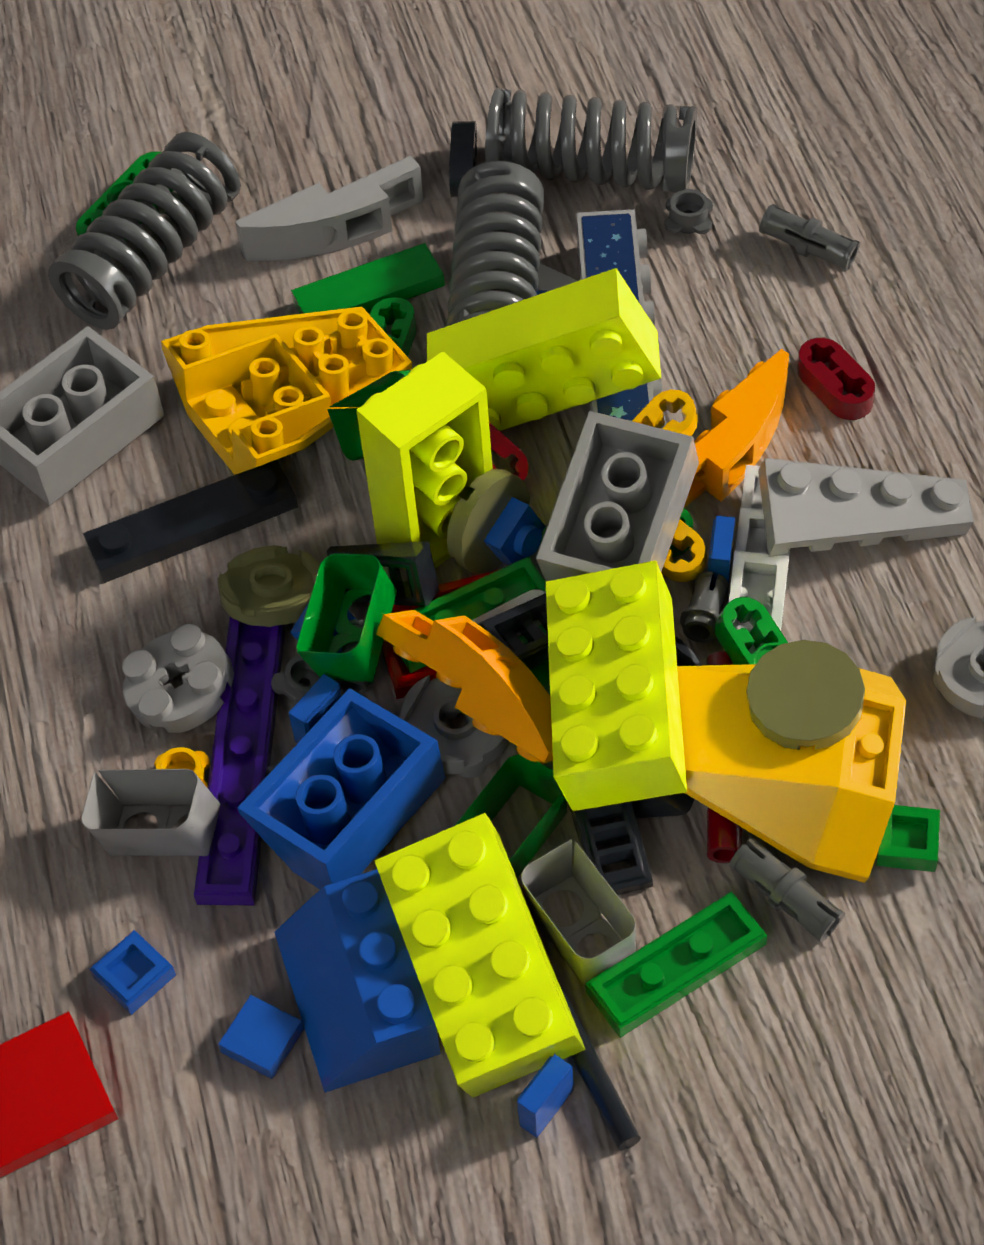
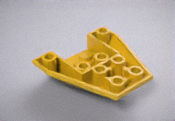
M362 306L206 325L161 341L164 356L188 417L234 475L305 449L333 428L327 409L359 408L330 406L390 372L412 370V361Z
M756 664L677 666L687 792L685 794L810 869L865 883L870 876L896 799L906 699L893 679L886 675L860 669L865 686L864 704L861 719L850 735L831 747L815 750V745L809 747L800 746V750L785 748L766 738L751 719L747 700V686L750 672Z

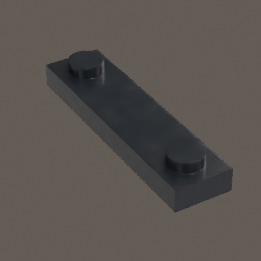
M274 460L83 533L99 574L103 582L106 583L298 508L296 495L278 460Z

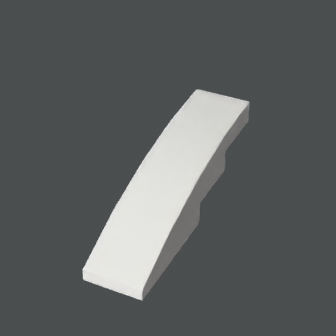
M746 465L729 602L739 597L757 600L767 609L781 631L790 548L786 555L768 556L758 474L760 466ZM736 619L733 623L737 630L746 628L750 632L753 628L749 621L740 623ZM752 645L749 652L753 654L758 648Z

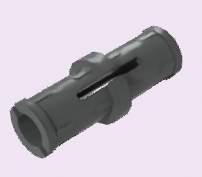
M775 204L767 208L759 227L760 233L767 234L796 247V253L805 257L809 254L815 255L841 267L845 271L849 270L860 248L859 241H854L822 227V221L813 217L808 221L779 208Z
M754 837L747 841V845L743 844L733 856L729 866L759 888L769 898L767 904L777 912L783 909L788 915L802 924L818 941L823 942L826 940L827 936H830L843 920L845 912L814 890L805 881L807 876L797 867L791 870L768 852Z

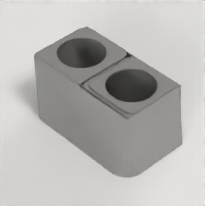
M190 769L98 770L113 792L94 771L81 820L86 829L109 856L209 855L219 815L220 803L194 771ZM169 805H177L170 811ZM140 813L152 814L158 821V829H123V827L131 817ZM189 814L183 824L174 828L183 816Z
M572 838L524 868L521 877L522 892L531 915L584 987L586 982L636 952V923L633 915L576 841L574 845L573 872ZM561 890L570 891L581 899L584 910L581 918L575 924L567 927L555 926L542 909L544 900L553 892ZM603 914L607 920L598 919V917ZM591 934L604 935L615 944L601 954L591 958L582 957L575 953L578 942Z

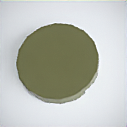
M492 469L477 477L469 487L475 490L468 500L460 498L459 502H457L447 528V549L449 555L456 559L458 566L473 574L490 572L502 564L501 560L486 545L484 539L510 499L514 497L530 506V494L527 484L518 476L504 469Z
M276 545L253 548L239 554L227 563L228 570L224 574L220 573L217 579L221 606L231 618L248 625L271 627L293 623L299 619L310 600L321 563L310 553L300 550L299 556L288 553L287 547Z
M799 640L781 644L764 654L750 672L747 700L751 719L766 738L785 748L800 750V746L809 747L815 745L816 750L831 747L850 735L862 716L865 686L860 669L845 652L828 643Z

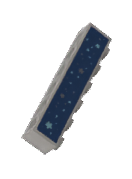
M635 209L577 213V249L580 280L617 268L655 326L653 301H644L643 294H651L650 265H640V258H647L646 229H637ZM658 379L633 389L624 390L591 401L590 411L632 421L655 396L662 392V380Z

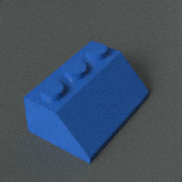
M349 688L237 807L239 814L295 874L318 889L360 875L446 779L438 741Z
M377 869L323 886L274 931L324 1093L441 1054L435 1022Z

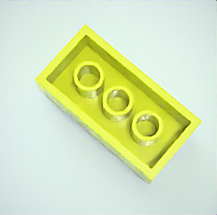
M617 268L427 333V361L444 351L480 382L487 391L489 422L499 431L661 379L658 331Z
M444 351L426 363L415 366L407 376L383 392L372 395L364 405L356 409L377 544L429 541L435 568L451 557L447 549V528L455 505L459 502L460 498L468 500L475 490L469 487L477 477L493 469L486 388Z
M657 561L546 581L553 777L572 811L687 792L672 597Z
M486 813L374 860L457 1084L472 1098L540 1070L550 1056L553 1057L554 1054L561 1059H565L586 1050L501 837Z

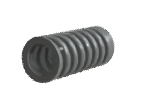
M502 88L494 90L486 126V163L491 161H507L519 164L533 173L539 168L541 175L547 180L559 177L563 170L566 178L574 183L583 180L588 172L591 181L596 185H603L608 182L613 173L616 183L625 188L632 185L638 175L641 186L646 190L656 188L664 174L662 191L677 193L678 191L689 189L696 144L697 107L680 106L679 120H684L683 126L679 128L676 126V106L668 104L664 107L658 140L652 159L651 104L649 102H641L638 105L634 134L627 157V104L624 100L620 99L614 101L609 133L602 156L600 135L602 101L598 97H592L588 101L583 137L577 155L575 141L577 99L574 95H566L562 102L561 122L552 154L550 141L552 96L549 93L543 92L538 96L535 128L527 153L525 138L526 92L523 90L516 91L511 103L512 90Z
M191 132L176 134L165 146L164 151L153 158L148 168L142 170L135 177L133 184L123 189L118 195V200L111 202L105 208L102 217L96 218L87 227V232L75 239L71 244V249L63 252L49 267L48 277L51 286L64 305L76 316L92 326L105 330L114 329L126 313L136 306V296H145L152 288V280L161 279L167 272V264L175 263L182 256L183 247L191 246L197 240L198 231L206 230L212 223L213 215L221 214L227 207V202L233 201L239 194L241 184L233 163L219 147L205 137ZM182 152L196 153V159ZM203 158L208 159L218 168L224 178L225 187L219 178L200 162ZM167 187L176 191L194 209L195 214L189 212L179 200L172 196ZM153 204L162 208L178 224L180 230L173 227L160 215ZM138 220L150 227L161 238L165 246L156 242L145 232ZM124 238L135 244L146 255L149 262L139 257L128 246ZM109 255L121 262L129 270L133 278L121 271ZM71 273L76 275L85 290L95 300L91 299L89 302H86L76 289ZM96 301L108 308V313L96 310Z
M491 161L479 164L470 169L460 181L446 327L493 311L490 309H498L537 295L536 291L539 287L537 272L540 268L539 251L541 249L540 233L542 231L541 214L544 205V188L539 178L531 170L519 164L507 161ZM495 192H508V193H514V194H516V195L504 194V193H501V194H491V193H495ZM494 211H507V212H512V213H503V212L493 213V212H494ZM489 269L508 270V271H510V272L491 271V270H489ZM489 289H503L507 291H492Z

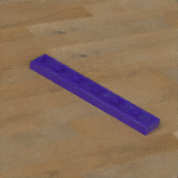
M231 617L229 620L225 652L231 660L234 678L232 686L230 687L227 682L225 690L220 696L224 703L217 712L208 789L219 801L220 808L209 855L199 856L194 889V898L197 905L254 906L262 838L239 814L237 807L268 775L266 767L271 762L278 693L273 691L271 682L274 674L281 673L286 624L266 627L248 625Z

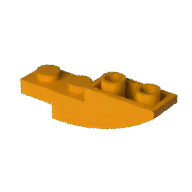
M783 349L779 350L766 362L761 361L751 369L747 378L732 390L723 391L715 399L711 407V430L703 431L694 441L699 465L684 508L705 490L719 501H722L744 480L746 465L755 466L768 447L778 426L785 400L789 353Z
M416 610L383 614L376 635L394 645L393 651L400 657L409 661L424 663L437 671L436 677L441 682L461 689L455 708L473 718L472 724L484 733L502 736L517 746L516 751L522 757L530 761H538L541 764L553 761L550 695L529 668L508 647L465 615L432 621Z

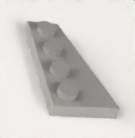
M764 458L758 470L769 557L786 555L789 548L808 546L810 552L831 550L834 543L858 541L859 546L880 544L881 540L887 537L901 536L905 541L966 535L974 523L967 482L963 479Z

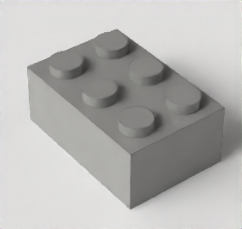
M87 326L0 391V465L48 505L53 504L165 416L155 377Z
M589 411L536 556L545 581L655 560L662 572L699 465L694 438Z

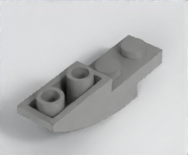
M410 155L331 193H327L318 182L235 221L241 254L246 261L298 259L343 250L393 231L392 215L424 201L420 166Z

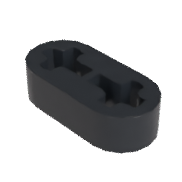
M452 121L449 186L450 196L458 197V187L462 177L470 169L477 166L476 121Z

